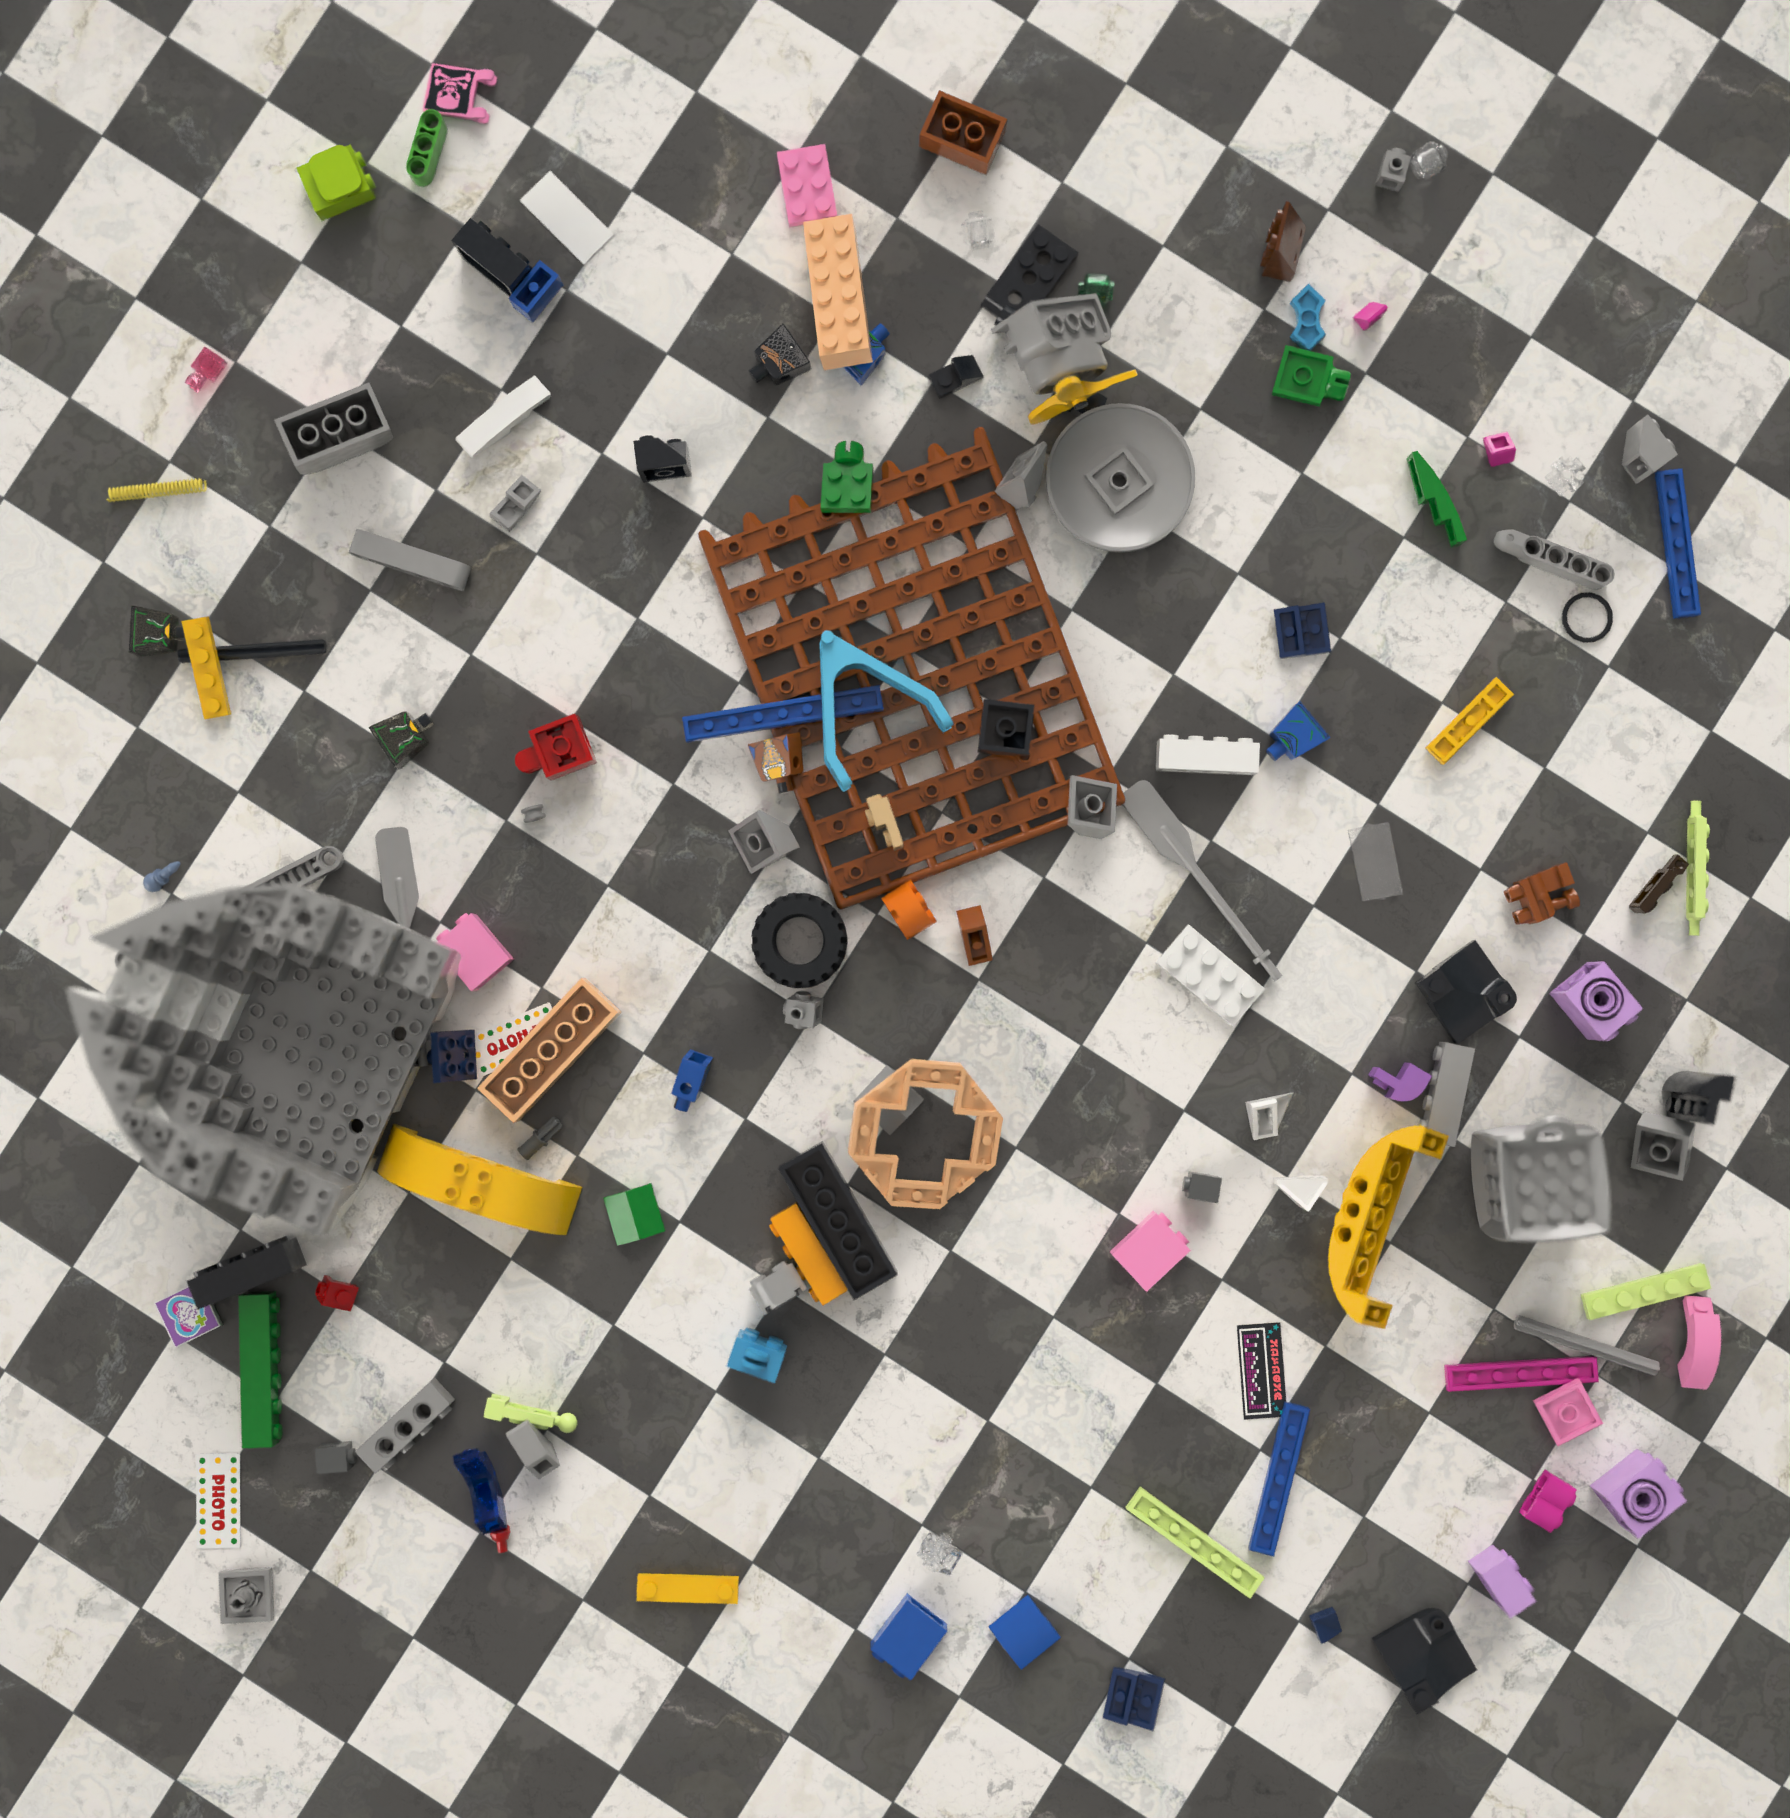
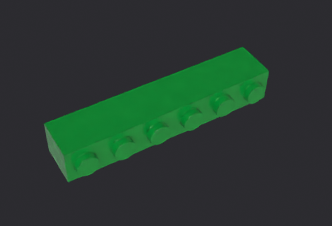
M276 1291L245 1292L238 1296L242 1448H268L279 1443L283 1434L282 1425L279 1424L282 1400L278 1398V1389H280L282 1383L281 1374L278 1373L281 1350L277 1348V1338L280 1337L281 1331L280 1324L277 1323L280 1300L276 1298Z

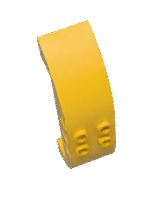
M393 1124L377 1170L378 1174L386 1180L421 1196L498 1222L542 1233L567 1235L583 1187L560 1179L554 1182L417 1136L418 1131Z
M1421 1125L1396 1130L1371 1146L1360 1159L1351 1175L1348 1186L1342 1195L1343 1201L1340 1210L1334 1219L1335 1225L1330 1239L1328 1261L1329 1274L1335 1294L1347 1314L1359 1324L1381 1329L1386 1328L1393 1305L1371 1297L1367 1293L1414 1151L1441 1160L1449 1137L1448 1135Z

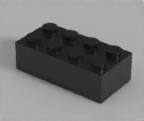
M287 1236L264 1244L265 1248L263 1245L242 1253L241 1256L237 1255L194 1272L195 1278L186 1282L197 1310L306 1266L307 1264L297 1238L288 1240Z

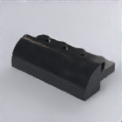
M1681 1071L1673 1074L1662 1087L1663 1091L1671 1092V1097L1667 1099L1665 1105L1666 1116L1684 1121L1715 1125L1719 1102L1731 1101L1736 1077L1692 1071Z

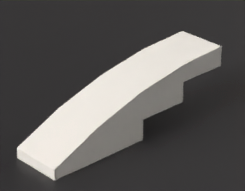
M533 376L477 418L456 437V441L471 458L475 457L508 435L512 427L529 417L533 409L550 399L551 393L536 376Z

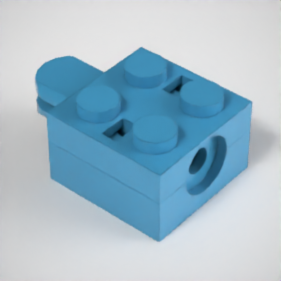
M745 1328L744 1331L740 1329L726 1367L775 1383L787 1345L783 1344V1340L778 1337L769 1336L768 1339L759 1336L760 1332L757 1330Z

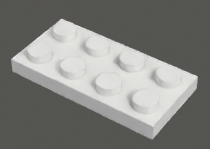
M1189 924L1155 962L1231 1027H1234L1265 990L1263 986Z

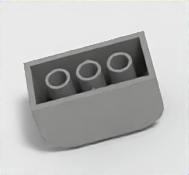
M369 382L274 419L294 466L301 475L325 470L373 451L393 439L392 432Z

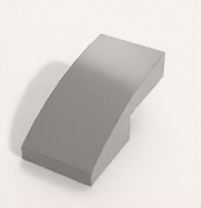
M521 475L506 491L504 499L490 512V517L510 532L535 502L541 490Z

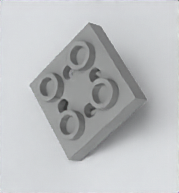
M272 1567L221 1570L218 1573L221 1624L266 1622L274 1619ZM244 1579L249 1580V1585H246L248 1582L244 1581ZM257 1591H261L262 1594H263V1596L260 1597L261 1594H260V1593L257 1594Z

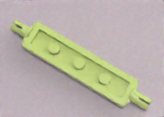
M1690 801L1691 816L1687 819V862L1689 865L1687 867L1686 919L1689 921L1688 935L1700 936V921L1702 918H1705V913H1707L1709 903L1706 899V888L1709 885V876L1706 874V864L1709 861L1706 839L1709 837L1710 828L1707 824V818L1701 816L1702 801Z

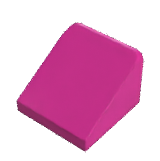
M1370 302L1355 314L1353 319L1363 331L1367 330L1383 317L1388 307L1386 304Z
M1508 432L1483 438L1491 467L1514 461L1516 447Z

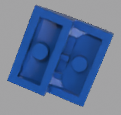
M1030 1595L1025 1596L988 1626L1021 1670L1061 1639L1058 1632L1048 1618L1042 1614Z

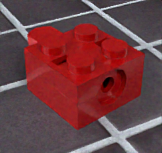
M575 713L528 731L534 746L519 751L515 756V765L520 771L530 774L543 769L545 777L550 781L597 763L581 719Z

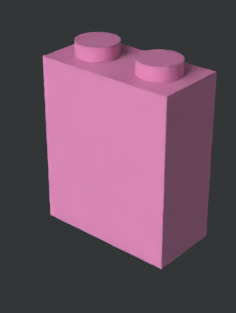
M465 913L456 920L457 926L451 931L446 929L436 939L439 943L460 953L461 960L457 975L471 991H478L511 963L514 958L477 914L471 913L468 915Z
M1154 1211L1110 1251L1146 1292L1191 1251L1186 1246L1189 1241L1180 1231L1175 1234L1169 1228L1172 1222L1163 1213L1157 1215Z

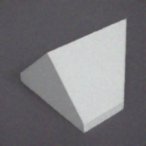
M1293 1093L1245 1102L1253 1140L1278 1136L1279 1125Z
M1324 1176L1274 1177L1273 1183L1299 1207L1309 1212L1328 1184V1178Z

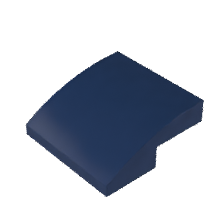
M1325 602L1300 607L1296 605L1274 609L1280 659L1332 653Z
M1114 1667L1103 1719L1125 1726L1132 1724L1154 1731L1165 1678Z

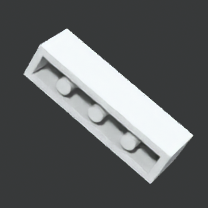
M1164 735L1163 739L1160 738L1157 741L1156 771L1256 775L1259 773L1260 743H1253L1252 738H1238V742H1229L1227 737H1213V741L1203 740V736H1188V740L1178 739V735Z

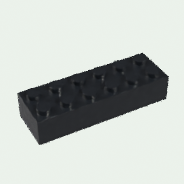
M823 1141L778 1167L853 1300L898 1275L895 1265Z

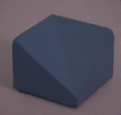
M1333 1607L1309 1615L1316 1636L1321 1644L1326 1643L1342 1632Z

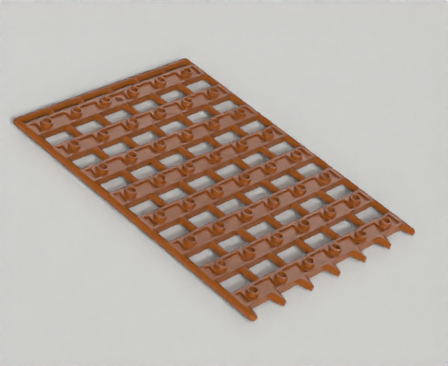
M978 427L974 431L975 446L947 455L940 445L932 443L928 448V463L903 473L892 461L887 460L882 464V480L873 483L871 513L897 503L904 525L868 538L860 517L869 513H822L821 503L809 507L802 497L793 495L789 500L790 515L762 524L754 513L747 512L743 517V532L720 541H716L707 530H701L698 533L761 704L790 700L810 693L811 696L821 695L819 691L821 689L820 661L809 664L802 643L820 637L824 631L833 632L839 629L842 639L856 647L848 626L885 612L893 634L856 648L884 664L903 658L910 679L930 689L938 697L967 687L975 708L951 717L954 725L951 726V729L942 732L924 704L890 687L881 691L884 711L834 719L836 756L853 783L851 788L846 790L852 808L815 821L807 799L839 787L827 766L823 765L804 773L790 776L794 794L836 906L841 910L891 892L910 880L915 883L1067 826L1068 815L1030 828L1028 823L1031 820L1063 808L1066 809L1068 814L1070 779L1065 781L1057 760L1061 756L1094 744L1103 767L1079 775V777L1117 784L1116 807L1123 805L1126 801L1015 508L994 491L963 503L959 502L952 482L990 469L996 488L1003 479L983 427ZM943 486L951 507L914 520L906 500ZM1007 514L1015 536L977 549L970 528ZM851 520L858 542L821 555L814 534ZM961 532L968 553L931 567L923 545ZM805 538L812 559L775 572L767 551ZM914 549L922 570L885 584L877 563ZM758 555L766 576L728 589L721 568ZM1024 560L1032 582L995 595L987 574ZM868 566L875 588L839 601L831 580ZM978 578L986 599L948 612L941 591ZM822 583L829 605L792 618L785 597ZM932 595L939 617L902 630L895 608ZM775 601L783 622L746 636L738 614ZM1042 606L1050 628L1012 641L1005 620ZM996 624L1003 645L966 659L958 637ZM949 641L957 663L920 676L912 654ZM793 647L800 668L763 682L755 660ZM1059 652L1067 674L1030 688L1022 666ZM859 669L845 671L834 681V683L857 676L861 688L871 686L866 672ZM1013 669L1021 691L998 701L1034 705L1033 724L1039 738L1030 741L1029 755L992 754L955 769L947 746L974 737L980 733L983 702L976 683ZM1077 698L1085 720L1048 734L1040 712ZM920 704L928 726L891 740L883 718ZM818 721L771 729L773 737L800 732L801 745L804 748L823 740V723ZM874 722L881 744L844 757L836 735ZM937 750L945 773L908 786L900 764ZM1048 762L1056 784L1019 798L1010 775ZM888 768L892 769L899 790L881 797H888L895 819L906 814L909 815L916 833V837L903 841L904 848L896 851L893 850L892 846L879 850L871 829L874 826L870 827L865 814V810L869 809L867 802L862 804L854 784L856 780ZM1001 779L1010 802L972 815L964 793ZM955 796L963 819L926 833L918 810ZM1105 802L1102 803L1103 806H1102L1101 811L1098 812V813H1096V814H1099V813L1103 812V810H1104V808H1105ZM971 824L977 827V832L974 834L968 832V826ZM1019 825L1020 833L984 846L983 838ZM862 831L870 854L832 867L825 845ZM973 843L974 850L937 863L935 856ZM926 860L928 867L892 881L890 880V873ZM877 878L881 881V885L846 898L843 896L842 891Z

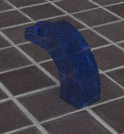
M478 1448L453 1455L454 1465L464 1477L470 1491L475 1525L483 1535L507 1528L502 1491L495 1469L486 1451L480 1452Z

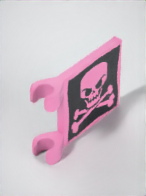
M432 63L423 112L428 109H434L443 116L469 119L487 124L490 116L486 109L482 107L473 108L478 82L488 86H495L497 77L489 69L473 70Z

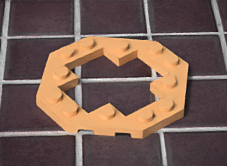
M910 1059L854 1104L847 1152L891 1206L941 1209L948 1203L947 1201L958 1192L964 1191L975 1182V1178L984 1171L988 1172L996 1165L1003 1117L961 1063ZM910 1086L956 1090L953 1105L954 1114L976 1116L969 1160L945 1159L941 1182L896 1179L899 1159L897 1155L875 1154L881 1109L906 1110Z

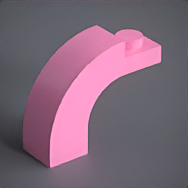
M1686 1295L1682 1302L1688 1336L1685 1353L1677 1364L1681 1387L1707 1390L1714 1379L1720 1358V1319L1718 1314H1714L1711 1298Z

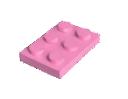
M825 144L777 152L789 227L803 225V222L837 216Z

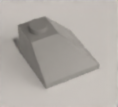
M1044 441L1017 456L994 491L1002 499L1009 502L1016 511L1024 506L1026 508L1029 507L1036 499L1035 493L1041 484L1047 444Z
M1074 775L1070 776L1068 825L1078 835L1103 839L1115 832L1117 784ZM1105 802V808H1104L1103 812H1101V813H1099V814H1096V813H1098V812L1101 811L1102 806H1103L1102 803Z
M761 810L756 811L728 830L750 874L769 866L800 848L789 825Z
M886 1065L853 1102L856 1103L895 1071ZM910 1086L906 1110L881 1109L879 1126L891 1135L922 1103L924 1098Z

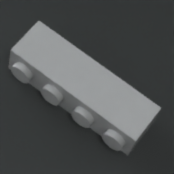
M1439 1042V1045L1435 1046L1433 1051L1435 1064L1434 1069L1429 1073L1432 1076L1428 1083L1430 1085L1429 1093L1425 1095L1422 1105L1423 1110H1425L1424 1118L1419 1121L1418 1125L1448 1135L1446 1145L1455 1147L1475 1048Z

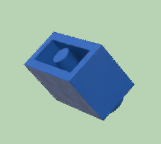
M539 260L508 299L514 309L533 323L564 285L560 276Z

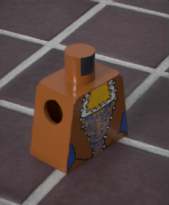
M800 732L748 744L761 780L763 782L776 780L779 794L793 791L790 776L803 773Z

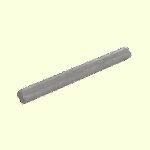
M1520 1315L1514 1320L1515 1330L1653 1376L1657 1375L1660 1370L1658 1361Z

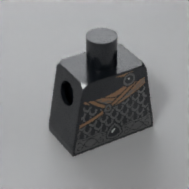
M782 324L754 351L759 364L748 371L756 383L769 376L774 385H779L811 370L809 359L786 326Z

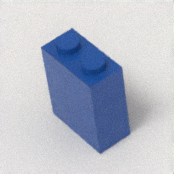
M907 1593L871 1640V1653L878 1661L882 1663L886 1661L893 1666L892 1670L899 1677L904 1678L906 1676L912 1680L947 1633V1623Z

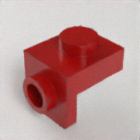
M324 1275L322 1282L320 1281L316 1287L315 1295L322 1306L351 1312L359 1287L354 1284L333 1280L330 1276Z

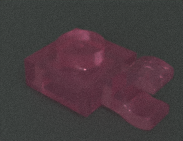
M204 347L191 364V368L195 372L186 378L185 383L189 385V388L198 393L207 379L214 383L228 363Z

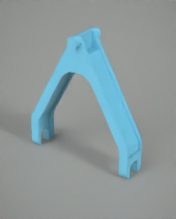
M827 630L822 633L819 648L824 762L842 792L850 789L853 783L837 758L835 750L833 683L841 673L851 669L863 670L924 704L942 732L952 728L951 726L954 724L951 717L933 691L840 639L831 631Z

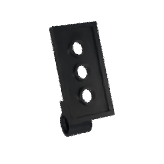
M1038 224L981 303V307L997 317L994 323L996 326L1029 302L1045 300L1077 257L1078 252ZM1040 254H1046L1049 256L1050 262L1046 265H1041L1036 258ZM1025 274H1033L1036 282L1028 285L1023 282L1022 277ZM1017 293L1021 296L1022 301L1019 304H1012L1008 300L1009 295Z

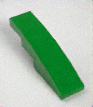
M1418 451L1412 452L1406 459L1419 505L1429 503L1435 526L1445 524L1451 548L1462 545L1467 541L1460 517L1447 490Z

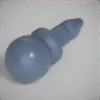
M176 861L163 869H156L153 873L147 874L143 879L145 889L149 892L160 891L163 885L169 882V877L178 870L181 863Z

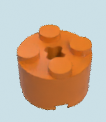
M912 880L881 898L907 940L937 922Z

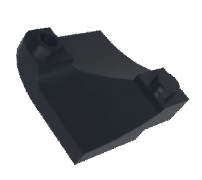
M1476 940L1466 944L1415 982L1428 1001L1427 1005L1455 1044H1459L1493 1019L1502 1016L1512 1009L1517 1001L1516 993L1511 985L1498 973ZM1502 994L1508 996V1000L1505 1003L1501 1001Z
M1427 1608L1419 1611L1372 1638L1393 1677L1417 1715L1439 1703L1438 1700L1448 1690L1477 1671L1450 1619L1438 1608ZM1440 1620L1441 1625L1434 1627L1435 1621Z

